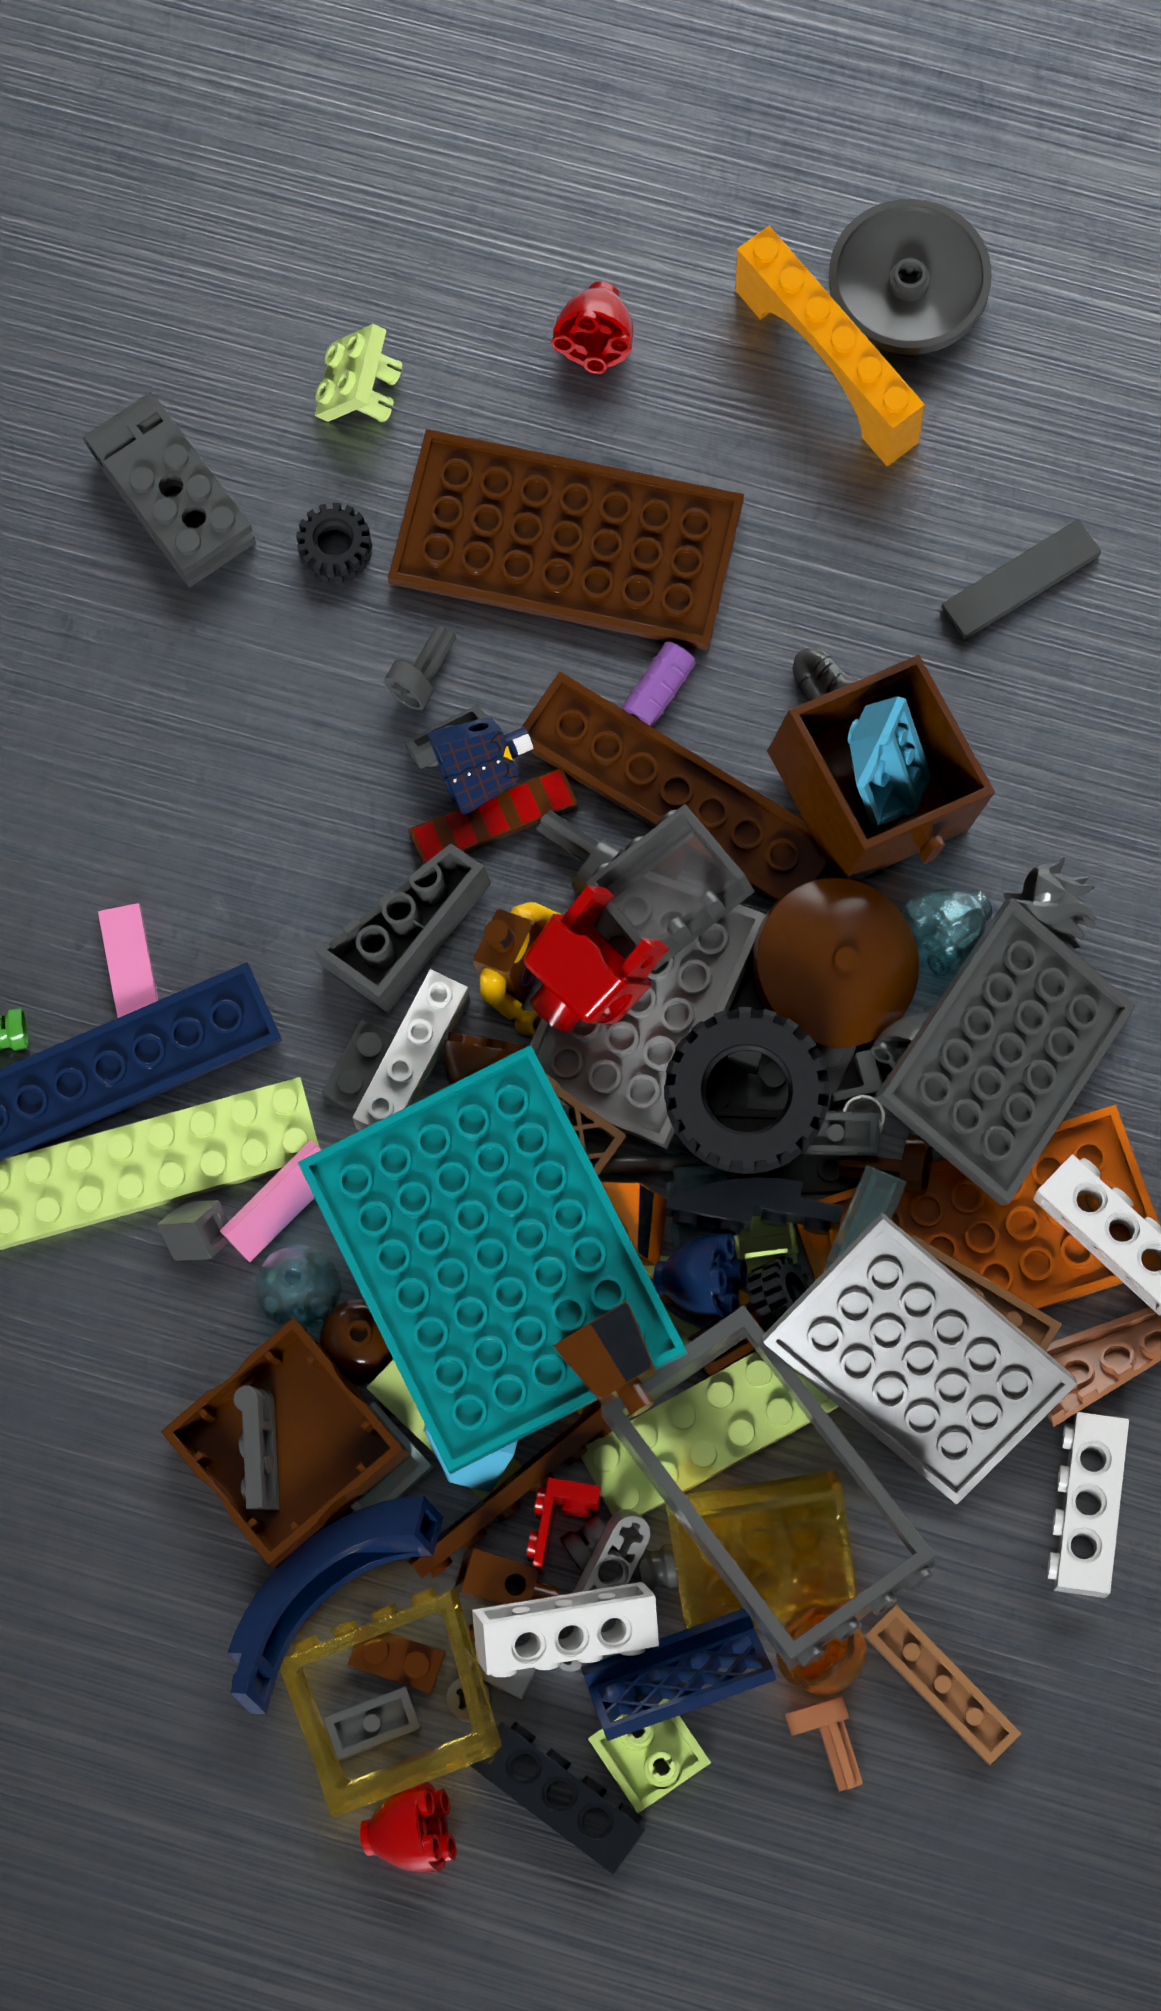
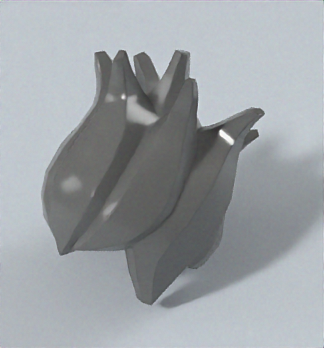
M1062 857L1053 864H1043L1034 867L1027 874L1022 893L1006 892L1003 896L1005 900L1013 898L1060 940L1068 942L1076 949L1080 948L1076 938L1080 940L1085 938L1084 933L1077 924L1093 929L1096 924L1094 920L1097 919L1095 914L1078 896L1091 891L1095 887L1094 885H1084L1089 878L1087 876L1074 878L1061 874L1060 871L1065 861V857Z

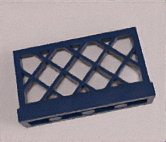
M744 1608L660 1638L659 1646L645 1648V1652L642 1654L627 1656L619 1653L581 1667L607 1741L777 1680L773 1667L754 1629L751 1617ZM723 1666L730 1667L726 1672L717 1671ZM746 1669H757L749 1673L742 1674ZM679 1682H688L684 1687H676ZM704 1684H713V1686L701 1689ZM640 1696L646 1697L642 1702H633ZM663 1699L671 1700V1701H669V1702H666V1703H663V1704H660V1705H659V1703H660ZM621 1714L629 1715L625 1718L616 1720Z

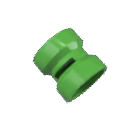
M23 1008L10 1009L7 1014L0 1015V1051L5 1048H11L14 1051L28 1050L29 1036Z

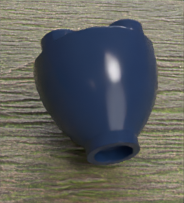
M732 1233L709 1234L698 1237L680 1247L668 1260L656 1263L654 1268V1286L658 1295H668L684 1310L701 1317L724 1319L740 1308L738 1299L739 1285L746 1284L747 1264L744 1259H738L735 1239Z

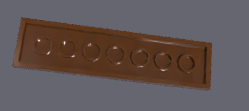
M559 671L522 725L528 732L534 750L530 751L531 753L557 769H563L565 774L653 828L658 826L660 819L666 813L678 810L686 804L745 874L752 888L775 903L790 891L818 880L828 866L803 819ZM695 836L684 844L689 847L690 851L722 870Z

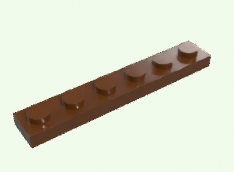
M599 1402L444 1530L438 1536L433 1556L410 1558L407 1562L421 1578H424L427 1574L434 1578L442 1573L453 1562L449 1557L462 1545L466 1550L470 1549L487 1534L483 1529L496 1517L501 1522L512 1515L521 1506L517 1501L529 1490L535 1494L539 1487L544 1488L547 1486L548 1477L554 1478L551 1472L561 1463L565 1462L569 1466L582 1457L588 1450L584 1444L596 1434L603 1438L611 1433V1428L602 1418L601 1403Z

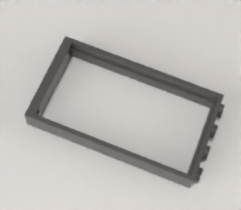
M743 1305L685 1346L688 1352L687 1355L657 1369V1374L643 1382L652 1400H657L741 1340L747 1338L912 1553V1557L794 1641L629 1421L631 1415L620 1397L605 1406L601 1404L602 1418L791 1670L799 1663L806 1667L811 1662H815L825 1652L822 1647L835 1637L839 1641H843L861 1627L859 1620L871 1611L875 1615L886 1611L897 1601L895 1594L909 1585L912 1590L919 1587L926 1579L932 1576L933 1573L930 1569L934 1566L936 1555L791 1366L763 1343L762 1336L765 1332Z

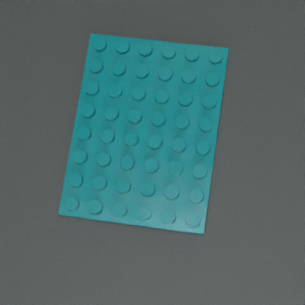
M531 1045L298 1162L450 1474L598 1400L562 1360L554 1345L623 1302L627 1301L632 1310L655 1370L688 1354Z

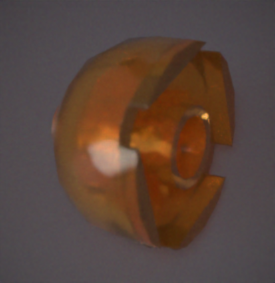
M820 1603L810 1604L797 1611L785 1624L784 1628L795 1641L839 1608L834 1605L823 1606ZM859 1628L843 1641H839L837 1637L832 1639L822 1647L825 1650L824 1654L806 1667L799 1663L790 1670L779 1654L776 1653L780 1672L788 1682L816 1695L841 1692L855 1682L866 1663L867 1646L862 1629Z

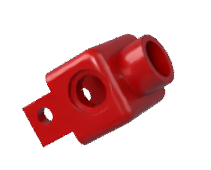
M587 885L564 915L553 914L524 957V964L527 969L543 983L530 1000L532 1008L542 1019L562 1032H571L579 1020L585 1023L615 1024L620 1021L652 986L647 976L670 949L661 940L643 938L628 958L620 953L592 926L593 922L614 897L604 887Z

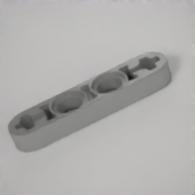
M626 1509L615 1513L610 1518L573 1593L628 1584L650 1539V1527L641 1515L633 1510ZM633 1524L637 1534L634 1537L628 1535L624 1539L619 1533L621 1528H630ZM614 1545L618 1550L622 1548L627 1553L626 1557L610 1549L611 1546ZM606 1561H617L620 1568L618 1575L611 1581H601L598 1578L600 1566ZM609 1620L603 1624L601 1632H604ZM571 1625L564 1627L560 1631L558 1639L567 1638L573 1632ZM577 1660L562 1662L559 1668L572 1672L581 1669L587 1663Z

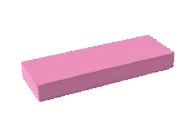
M139 903L98 911L117 1018L158 1001L143 915Z
M311 1140L220 1230L223 1236L249 1262L315 1198L298 1164L299 1161L321 1151Z

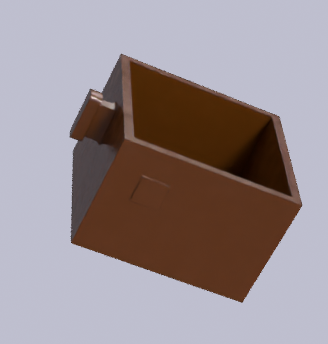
M916 655L790 709L767 750L835 878L856 881L919 853L924 864L935 860L946 845L944 841L967 832L995 793L920 655ZM894 697H901L907 701L932 778L917 813L909 816L904 814L897 820L877 826L870 823L856 786L848 733L853 721L860 719L866 705Z

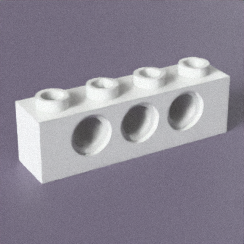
M431 969L429 970L352 1117L356 1129L361 1131L418 1102L443 1054L444 1040H447L449 1032H454L470 1001L467 986Z
M1072 1154L1037 1190L1033 1200L1161 1317V1270L1156 1272L1150 1271L1143 1266L1141 1256L1145 1253H1154L1161 1259V1226L1150 1217L1143 1219L1131 1208L1134 1204L1122 1190L1117 1187L1111 1190L1099 1179L1102 1175L1094 1164L1085 1158L1079 1160ZM1081 1194L1093 1196L1098 1202V1210L1094 1212L1083 1211L1077 1204V1196ZM1115 1223L1125 1225L1130 1231V1240L1125 1242L1116 1241L1109 1233V1226Z
M1077 1412L1072 1418V1423L1065 1422L1062 1448L1069 1449L1067 1466L1060 1465L1057 1480V1492H1064L1062 1509H1055L1052 1524V1535L1059 1536L1057 1553L1050 1552L1047 1568V1579H1054L1053 1591L1106 1598L1111 1592L1129 1419ZM1087 1450L1097 1452L1103 1461L1102 1469L1097 1472L1086 1470L1080 1461L1081 1453ZM1083 1493L1092 1495L1098 1503L1097 1513L1094 1515L1082 1514L1076 1507V1497ZM1084 1537L1092 1543L1093 1555L1091 1558L1080 1559L1073 1554L1071 1550L1073 1538Z
M643 1582L472 1610L476 1661L487 1675L494 1677H510L515 1675L517 1670L533 1667L538 1670H551L559 1667L562 1662L574 1660L582 1663H593L600 1661L603 1655L615 1653L627 1656L639 1655L645 1652V1648L659 1646L656 1597ZM617 1618L611 1630L601 1632V1628L607 1620ZM574 1625L573 1632L567 1638L558 1639V1635L564 1627ZM531 1632V1637L526 1644L515 1646V1642L520 1635Z

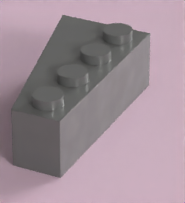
M449 844L408 877L409 881L392 894L388 892L377 901L378 905L359 920L355 918L343 928L344 932L330 943L324 942L314 950L324 968L387 1013H389L491 884L484 866L452 844Z

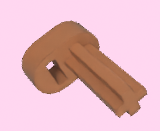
M843 1696L785 1713L791 1736L819 1728L838 1792L864 1784L844 1722L850 1716Z

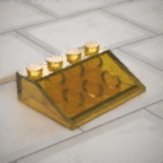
M837 1470L685 1494L781 1624L829 1616L858 1595L843 1489ZM665 1502L685 1629L743 1609L744 1607ZM751 1618L754 1628H757L758 1626Z

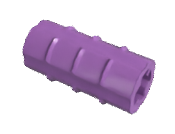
M666 642L657 656L653 657V662L646 672L642 674V678L635 688L630 690L631 694L621 709L653 727L659 717L664 715L663 711L669 702L675 698L676 692L682 683L686 682L687 676L696 665L694 657L678 645Z

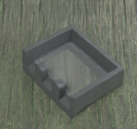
M686 804L678 810L666 813L660 819L658 826L645 836L633 839L625 848V852L612 862L600 865L593 872L592 878L585 882L588 886L607 888L614 895L605 907V910L635 946L644 938L661 940L670 948L654 967L655 971L754 893L745 874Z

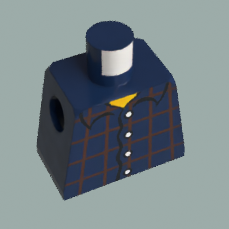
M489 717L427 733L451 800L462 815L470 813L517 783L519 775L513 758L534 750L529 734L524 727L504 735L499 725L493 718Z

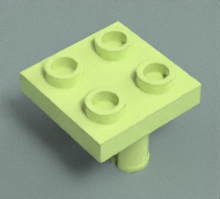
M371 324L332 342L325 354V364H327L324 379L316 391L315 398L318 403L314 416L329 422L358 410L377 419L379 422H385L389 418L392 409L385 406H393V399L372 390L375 378L391 386L398 381L401 372L394 369L401 370L402 362L381 353L386 329Z
M663 1699V1700L659 1703V1705H660V1704H663V1703H666V1702H669V1700H668V1699ZM622 1714V1715H621L620 1717H618L616 1720L625 1718V1717H627V1716H629V1715H624V1714ZM679 1715L610 1741L606 1740L603 1729L588 1738L638 1814L711 1764Z

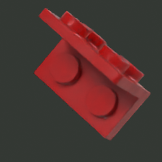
M548 1477L547 1488H538L534 1513L537 1519H541L539 1532H530L526 1557H528V1562H533L534 1568L539 1569V1574H545L556 1507H562L564 1515L575 1518L588 1519L590 1512L599 1514L602 1502L601 1486Z

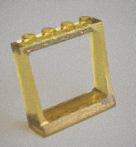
M434 1587L423 1590L409 1597L412 1605L397 1610L395 1603L381 1607L370 1613L373 1621L358 1626L356 1619L344 1622L331 1629L333 1637L319 1642L317 1635L309 1636L294 1643L292 1646L295 1652L284 1657L280 1672L309 1748L332 1819L491 1757L502 1746L456 1587L440 1594L436 1593ZM433 1613L442 1615L463 1689L472 1733L359 1778L348 1779L345 1777L337 1760L330 1737L305 1677L304 1665Z

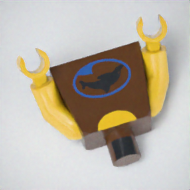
M526 902L512 908L511 912L498 909L491 922L486 925L484 936L473 958V964L480 978V995L482 999L508 1020L514 1018L516 1031L526 1036H534L536 1031L533 1028V1021L540 1023L542 1018L535 1011H524L522 1009L537 978L525 966L524 957L553 914H560L536 902Z

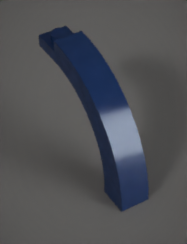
M425 1496L402 1497L383 1501L344 1516L305 1541L269 1576L246 1609L227 1652L239 1664L232 1678L230 1694L251 1714L267 1713L282 1661L291 1642L309 1616L332 1593L358 1575L379 1565L410 1557L433 1556L444 1517Z

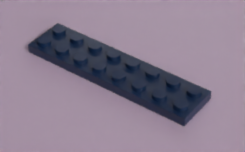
M248 962L0 1069V1162L35 1149L282 1041Z

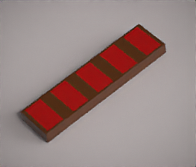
M558 768L504 790L468 814L462 815L457 809L408 830L422 865H424L449 844L454 845L464 853H468L540 824L541 818L549 810L560 816L577 809L578 802L564 770Z

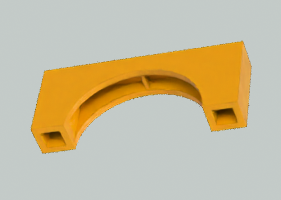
M767 226L737 248L735 291L760 320L769 313L777 315L791 325L814 348L849 398L860 423L862 438L888 467L919 443L925 404L770 226Z

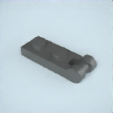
M242 1386L234 1394V1404L237 1409L242 1411L243 1432L239 1437V1450L244 1458L245 1476L241 1480V1494L246 1502V1509L263 1512L280 1510L274 1396L271 1392L264 1389Z

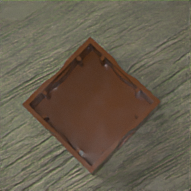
M294 1317L252 1352L229 1379L207 1391L161 1431L195 1475L211 1487L219 1496L230 1518L267 1564L275 1568L305 1541L323 1528L334 1523L354 1503L362 1499L411 1456L408 1449L373 1409L352 1381L341 1373L339 1367L328 1356L308 1328ZM242 1386L264 1389L271 1392L274 1396L280 1510L263 1512L246 1509V1502L241 1494V1480L245 1476L244 1458L239 1450V1437L243 1432L242 1411L237 1409L234 1404V1394Z

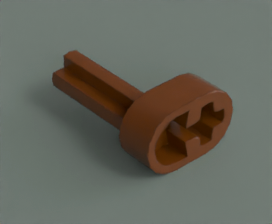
M909 1134L905 1142L902 1160L882 1157L843 1156L842 1158L840 1157L839 1178L899 1185L901 1192L924 1195L929 1183L934 1148L920 1136Z

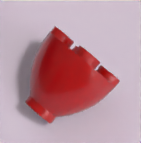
M607 282L591 284L587 290L574 296L567 302L554 325L553 348L564 354L569 360L584 366L588 372L593 374H602L607 370V367H613L625 361L632 350L633 322L625 303L619 297L618 289Z
M425 1781L406 1787L388 1798L376 1810L371 1819L363 1820L360 1824L359 1834L364 1853L367 1856L377 1855L384 1861L401 1869L422 1873L438 1872L445 1868L446 1862L454 1861L457 1849L452 1834H448L446 1816L450 1813V1801L445 1789L435 1790L432 1784Z

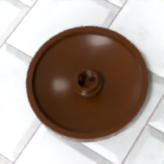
M843 878L820 879L790 891L779 899L764 917L758 929L753 947V975L758 994L767 1010L776 1012L777 1015L787 1020L789 1018L798 1024L799 1028L809 1035L818 1047L843 1049L855 1047L878 1038L881 1032L890 1024L903 1017L916 991L919 976V955L916 941L908 922L896 905L885 895L871 886L858 881Z

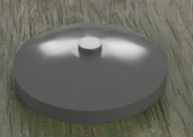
M921 199L892 200L864 211L848 224L841 233L830 259V296L875 348L903 355L930 353L948 347L958 341L979 320L987 304L991 287L990 257L976 229L952 209Z

